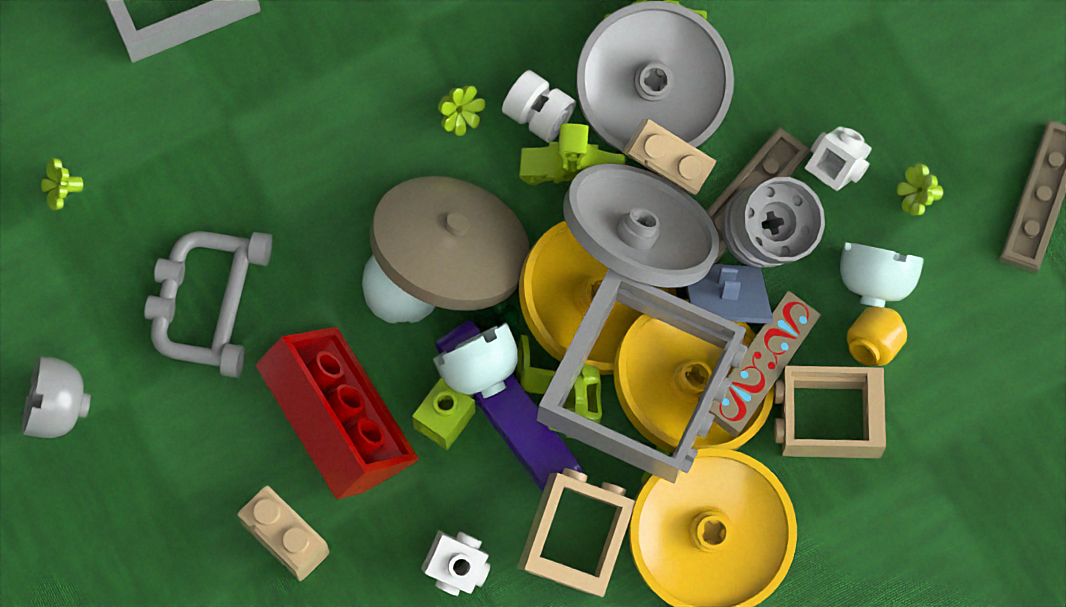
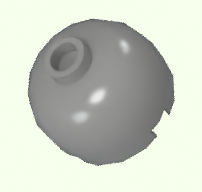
M38 355L29 382L32 383L29 396H26L21 432H23V435L36 438H54L65 435L72 430L78 417L86 418L91 394L84 393L83 378L79 371L69 362L54 357Z

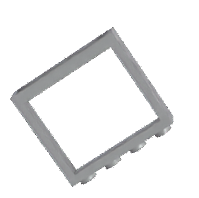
M105 0L132 63L261 11L258 0H212L136 31L124 1Z
M609 268L539 404L537 421L675 484L680 471L688 474L695 461L698 451L693 449L692 446L697 436L705 438L715 418V415L709 413L714 400L722 403L732 382V380L726 378L730 367L739 368L748 347L741 343L746 328L651 285L629 279ZM616 301L724 349L672 457L563 408Z

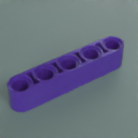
M467 319L436 340L434 344L439 354L444 351L449 353L455 350L458 344L480 334V331ZM512 374L503 380L506 386L504 390L487 398H484L481 392L473 394L472 399L475 400L477 406L542 493L550 473L562 474L563 469L568 468L584 474L579 463L557 433L551 431L547 425L537 421L538 408Z

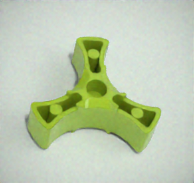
M564 123L560 124L559 142H550L548 147L521 149L519 177L527 184L533 186L551 180L558 184L562 181H573L581 171L595 165H625L626 156L624 154L598 150V145L587 144L589 126Z

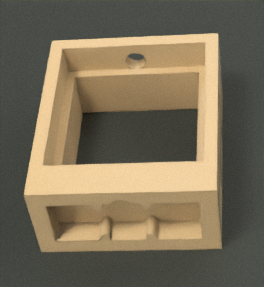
M784 367L781 379H777L774 383V403L781 404V418H775L774 439L775 443H782V456L881 458L886 448L884 368ZM794 388L861 389L863 395L864 441L795 439Z
M564 468L562 474L550 473L517 569L593 596L604 597L636 501L624 497L626 493L624 488L606 482L602 483L601 488L586 483L587 475L568 468ZM563 488L617 507L594 576L540 557Z

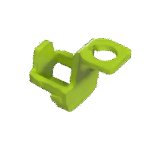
M521 335L516 365L517 382L526 392L545 395L556 371L530 367L528 336ZM587 364L583 365L563 408L599 424L602 416L600 398L601 378L597 367ZM548 426L551 431L560 432Z

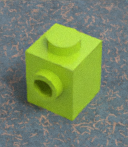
M441 378L413 414L414 428L445 450H448L476 413L475 400L472 399L473 394L458 393Z

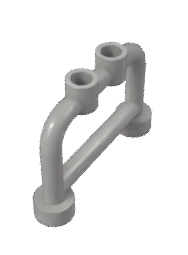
M194 231L183 235L175 242L170 252L169 260L158 259L154 278L155 282L162 283L159 297L152 295L148 297L145 306V318L153 320L151 339L154 347L162 355L177 360L218 366L222 376L240 377L245 360L244 346L229 344L248 265L249 263L264 266L268 264L272 250V235L254 232L251 239L205 231ZM195 247L235 253L211 349L170 341L167 336L168 325L172 322L175 313V298L178 286L182 284L184 278L185 259L188 252Z

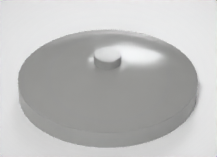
M640 2L614 12L604 19L591 33L581 51L577 64L576 93L582 113L592 130L605 143L620 152H623L642 119L652 120L696 148L705 142L719 127L729 109L733 94V66L723 39L702 16L684 6L670 2Z
M621 164L595 165L586 168L576 175L565 195L563 202L564 217L576 240L599 262L629 279L658 287H684L692 285L706 276L718 256V233L706 211L684 190L649 171Z

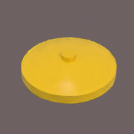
M566 220L550 228L532 246L523 263L519 279V298L525 321L540 345L560 362L567 352L609 269L581 246L571 233ZM653 286L677 297L676 287ZM616 301L585 364L597 367L600 375L614 374V360L620 341L626 331L643 313Z
M644 313L637 318L621 339L614 360L616 393L622 409L634 427L650 442L674 454L724 349ZM731 321L746 328L741 344L748 347L756 336L755 332L745 322ZM733 366L730 367V369H729V371H728L726 377L728 376V374H729V373L731 372V370L733 369ZM775 384L772 385L749 421L736 437L713 421L705 438L697 436L692 448L695 450L722 448L734 451L744 445L765 423L772 407Z
M696 449L698 453L689 473L686 474L680 471L675 484L651 474L641 486L636 495V502L628 525V539L632 559L647 586L659 598L673 607H754L770 596L780 585L792 563L797 542V524L793 505L778 478L754 458L730 449Z

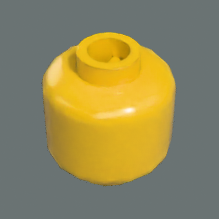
M880 306L866 308L848 329L846 339L849 351L853 358L863 365L883 366L888 364L907 340V330L901 316L890 308Z

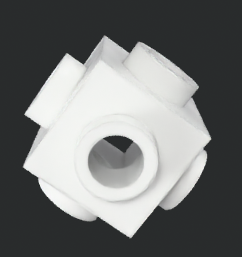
M839 126L829 134L823 132L817 138L810 150L814 154L805 169L815 175L821 182L838 191L851 180L857 183L870 165L865 159L872 148L864 143V138L858 132Z
M438 530L421 569L425 574L437 579L436 587L458 596L460 590L471 594L475 585L481 587L488 575L490 564L486 560L489 555L480 549L482 541L459 531L455 538ZM458 559H464L463 564L459 568H453L454 563Z

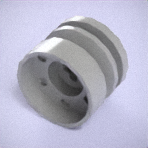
M774 177L736 193L726 205L722 217V235L729 251L741 263L754 268H772L796 261L810 254L820 242L825 227L824 209L817 194L804 182L791 177ZM761 222H768L770 229L763 230Z

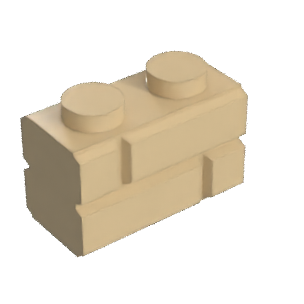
M650 119L641 120L622 152L658 176L674 183L687 194L692 195L698 193L716 163V160Z
M268 485L237 514L242 526L283 566L286 565L288 571L300 582L330 553L326 541Z

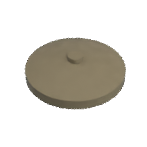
M420 177L402 182L393 187L378 203L370 226L369 238L371 249L377 263L387 277L409 295L425 303L451 310L483 309L507 299L519 286L521 269L530 251L528 237L521 222L504 202L474 184L449 177Z

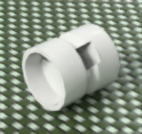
M528 70L516 81L503 103L502 112L519 124L528 122L529 130L549 143L559 135L560 124L569 121L574 112L576 100L558 88L550 91L549 82L533 71Z

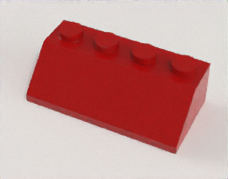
M338 327L282 336L255 364L336 500L365 493L411 466L419 459Z

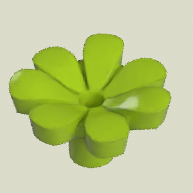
M465 85L462 89L455 87L449 91V95L441 99L438 110L444 114L441 125L446 131H452L457 136H462L466 132V124L472 128H476L479 125L480 117L475 112L482 111L485 108V100L474 98L477 93L475 87Z
M50 158V162L46 166V173L49 179H42L41 189L43 192H49L47 195L48 207L51 210H58L63 208V198H66L68 192L82 191L83 180L82 177H69V171L62 167L61 160Z
M917 163L915 168L909 167L906 170L905 177L908 183L900 182L897 186V194L906 196L902 202V209L904 212H909L912 216L924 214L925 205H931L933 200L938 201L943 195L942 187L937 185V177L929 174L928 167L921 163Z

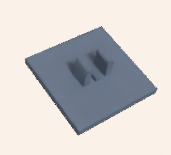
M713 264L704 278L692 285L685 286L689 303L734 322L772 324L773 317L761 268Z

